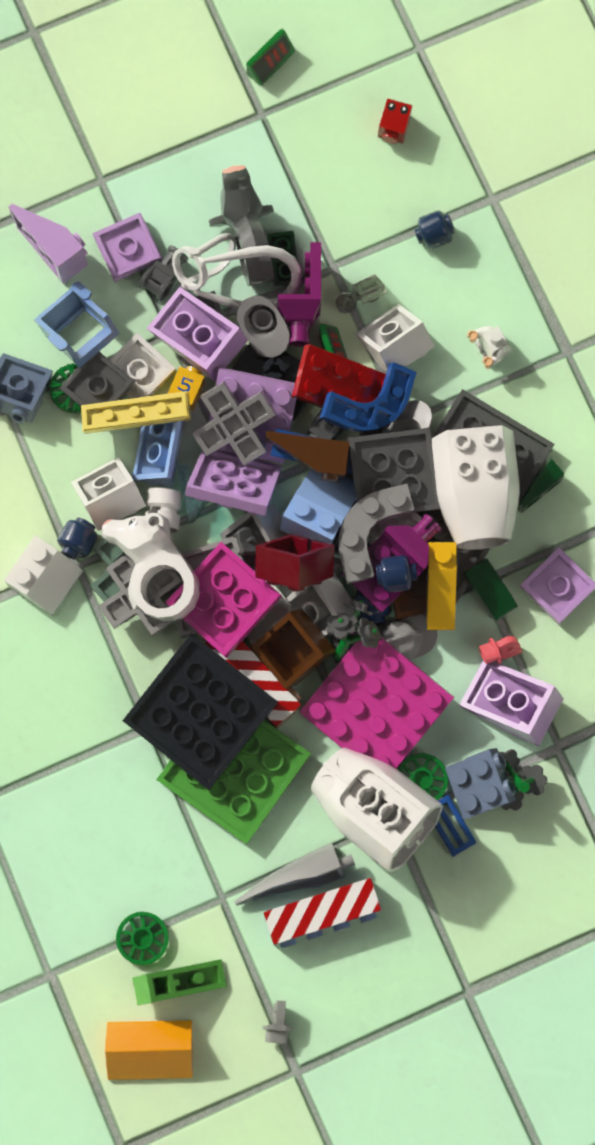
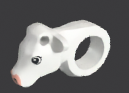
M154 513L149 516H134L125 520L109 519L103 524L102 536L104 539L120 547L135 563L128 587L129 600L134 611L141 609L148 616L163 622L186 617L195 608L198 601L199 580L190 564L173 543L175 541L171 535L168 518L159 513ZM162 570H175L179 572L184 582L181 598L168 608L153 607L147 598V586L150 579Z

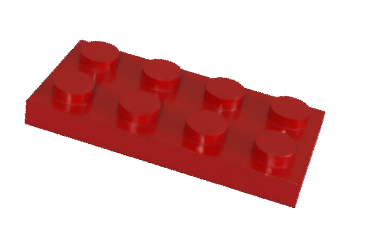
M308 344L303 349L292 397L323 408L327 393L332 391L356 402L369 403L378 397L386 374Z

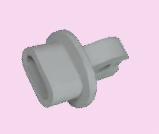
M286 1001L274 1003L272 1024L263 1025V1029H266L265 1042L287 1044L288 1031H292L293 1028L284 1025Z

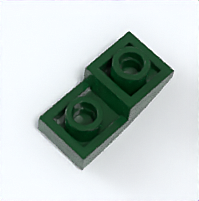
M294 231L267 234L269 246L284 249L293 255L298 262ZM271 257L274 286L288 285L291 281L289 267L281 260Z

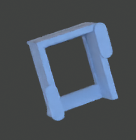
M75 282L72 284L71 289L37 316L34 321L43 334L48 337V340L59 351H63L80 368L120 333L108 314L90 300L91 292L80 282ZM86 311L104 328L79 350L74 352L72 347L58 333Z

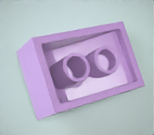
M11 204L8 207L14 225L62 284L88 266L86 259L88 253L84 248L85 243L76 232L72 235L66 227L17 205Z
M181 287L177 289L147 327L148 331L213 381L217 380L219 368H226L248 341L240 327Z
M483 661L459 706L509 734L539 746L564 698L557 688L551 684L496 662L485 664Z

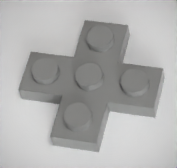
M223 381L200 396L214 418L192 432L206 456L230 443L242 464L246 465L267 452L268 449L256 432L255 427L274 417L276 412L263 391L258 392L239 404L226 382Z
M125 554L106 567V570L121 591L98 607L114 630L138 615L153 637L175 622V620L163 622L148 616L141 609L134 611L129 600L128 587L135 563ZM162 570L150 579L147 586V598L153 607L166 608L160 598L182 584L174 570Z

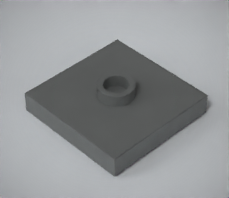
M99 351L82 367H77L60 389L81 406L122 400L136 382Z

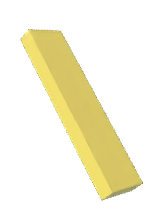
M187 391L81 405L82 428L85 434L191 420L189 393Z

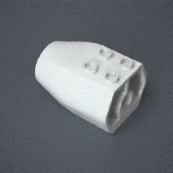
M503 425L446 430L433 437L432 450L438 502L445 523L454 542H456V547L465 550H483L510 543L520 495L514 432Z
M341 748L325 761L311 787L312 793L337 829L388 872L395 871L404 866L438 824L443 808L440 802L391 765L348 748Z

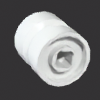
M167 488L148 489L146 505L150 510L145 512V516L159 513L168 518L171 533L179 532L180 515L177 514V511L182 507L183 493Z

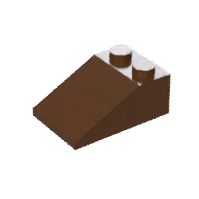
M266 431V441L314 474L321 475L322 481L337 483L339 478L345 477L350 442Z

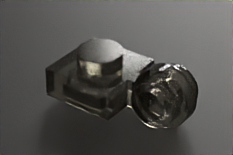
M374 274L351 285L352 291L340 293L336 298L335 305L341 313H351L355 310L357 301L360 300L363 304L374 302L380 296L387 294L384 283Z

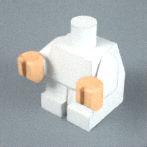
M492 326L480 327L469 331L467 337L470 338L469 341L475 344L479 353L483 352L481 355L483 358L482 363L485 364L484 367L486 369H490L492 365L499 363L503 357L511 353L512 349L499 326L495 328Z

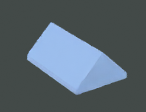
M185 421L141 427L132 479L135 482L173 487Z

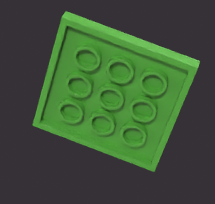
M264 721L211 790L205 788L172 760L168 762L156 780L247 845L311 756V753Z

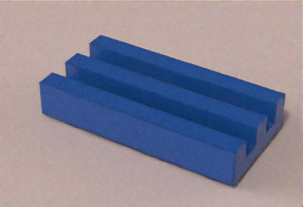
M447 795L438 800V802L442 805L444 803L447 804L468 839V842L464 844L442 808L440 816L459 847L454 848L439 821L435 829L453 858L477 842L451 798Z

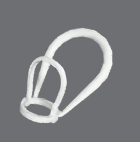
M230 233L221 234L199 248L183 246L176 250L172 257L174 273L183 289L192 290L195 295L238 310L243 301L200 291L201 287L206 284L207 279L222 272L231 260L263 256L277 258L287 264L291 271V281L282 294H296L301 285L302 269L293 255L282 248L268 245L248 247L235 251L236 238ZM225 240H230L227 253L205 259L202 258L201 254ZM182 253H187L190 258L195 260L200 274L189 278L184 275L180 265ZM221 262L217 267L207 271L206 263ZM278 297L271 299L270 301L278 308Z

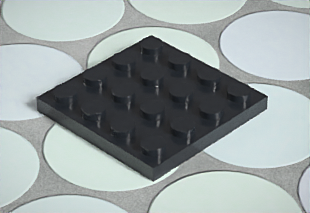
M191 633L122 721L205 788L211 790L279 702Z

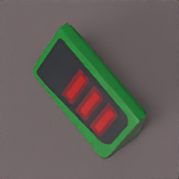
M283 28L279 29L246 62L247 75L260 86L295 52L294 46Z
M326 324L319 325L318 335L323 349L347 358L338 328Z

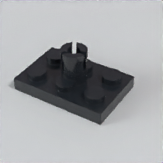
M249 343L232 370L295 383L300 360L286 351L276 357H264L258 354ZM299 399L296 400L293 421L296 420L307 402Z

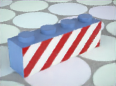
M368 878L263 913L273 945L279 944L280 949L297 944L295 939L305 935L307 940L323 936L322 930L333 927L334 932L350 927L349 921L360 918L361 923L376 919V913L380 912L381 908L372 880Z

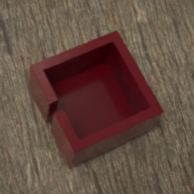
M293 534L256 545L255 578L266 580V583L269 585L287 586L291 591H303L307 586L320 585L322 581L334 577L335 545L314 540L311 541L310 551L311 539Z

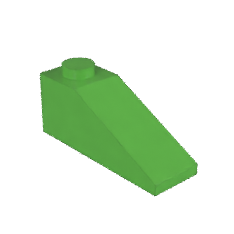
M221 959L148 973L132 978L137 1006L227 987Z

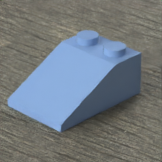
M309 471L282 516L280 530L288 534L311 539L310 545L311 541L314 540L333 545L340 533L343 520L356 503L354 481L346 476L339 478L337 483L322 481L321 475H316Z

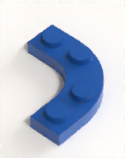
M395 362L390 363L378 397L369 403L356 402L331 391L326 395L320 419L354 432L378 430L396 420L403 412L410 398L417 372Z

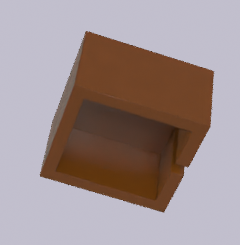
M302 608L289 612L272 627L273 630L268 631L251 646L285 690L298 685L336 651Z

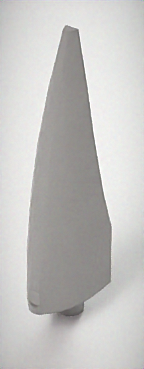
M330 843L270 874L235 901V905H242L284 892L326 885L344 878L343 869L354 866L355 862L352 855L338 859L333 843Z

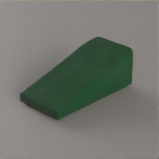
M551 459L521 502L518 509L520 513L526 511L562 482L565 473L554 460Z
M487 558L464 572L489 617L493 620H499L518 607L511 593Z

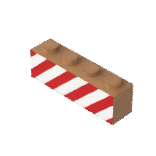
M208 641L205 643L279 702L266 718L273 727L279 729L301 709V704L298 702L301 700L299 694L292 687L285 690L272 672L261 662V658L254 649H249L243 641L227 658Z

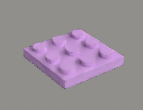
M220 367L216 386L225 381L239 404L260 391L264 392L276 415L255 427L256 432L268 449L258 459L283 464L285 459L270 456L272 444L266 441V431L276 432L277 428L290 432L297 400L292 397L295 383ZM211 413L209 421L214 419ZM230 443L218 449L235 453Z
M202 450L186 486L185 496L193 497L198 501H209L226 508L233 507L247 511L250 514L265 516L277 485L282 465L258 459L243 465L235 453L216 450L206 456Z

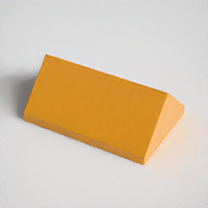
M192 1020L107 1022L105 1045L107 1080L193 1078Z

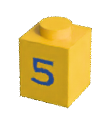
M179 366L168 394L187 391L189 393L190 411L193 412L205 386V377L201 375L202 372L194 367L187 366L185 369Z

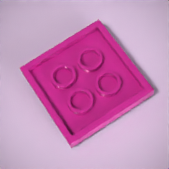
M220 542L194 570L199 580V598L195 608L183 619L227 658L282 598V595L271 585L267 584L265 580L255 578V571L225 544ZM184 583L165 602L169 607L181 598Z

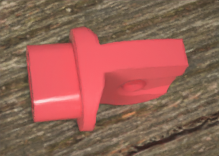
M513 636L504 637L497 642L493 638H489V643L478 646L479 653L485 664L494 661L500 664L502 659L522 653L518 640Z

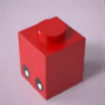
M387 98L378 128V137L387 143L396 144L398 142L403 144L413 105Z

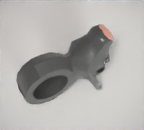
M236 165L222 171L223 188L220 192L221 215L209 220L210 227L227 225L234 230L237 250L268 245L265 232L258 220L260 217L274 212L273 206H262L251 184L249 172L244 165ZM271 257L239 259L247 286L264 284L274 280Z

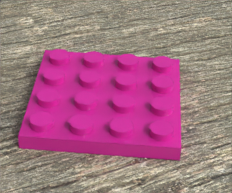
M381 636L378 647L375 649L371 647L366 648L361 640L355 642L299 713L341 748H348L373 757L396 769L455 697Z

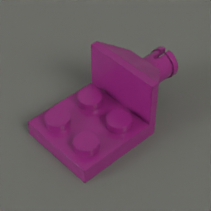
M310 242V252H305V276H310L305 277V294H278V309L287 327H289L290 346L304 347L310 344L309 328L313 327L321 316V242Z
M427 514L412 528L409 525L387 526L382 535L367 549L374 578L351 584L380 613L402 592L387 593L383 587L378 586L376 565H380L384 557L406 555L411 564L416 563L418 576L422 574L428 566L429 545L427 543L436 533L441 531L440 526L436 522L429 529L425 530L433 520Z

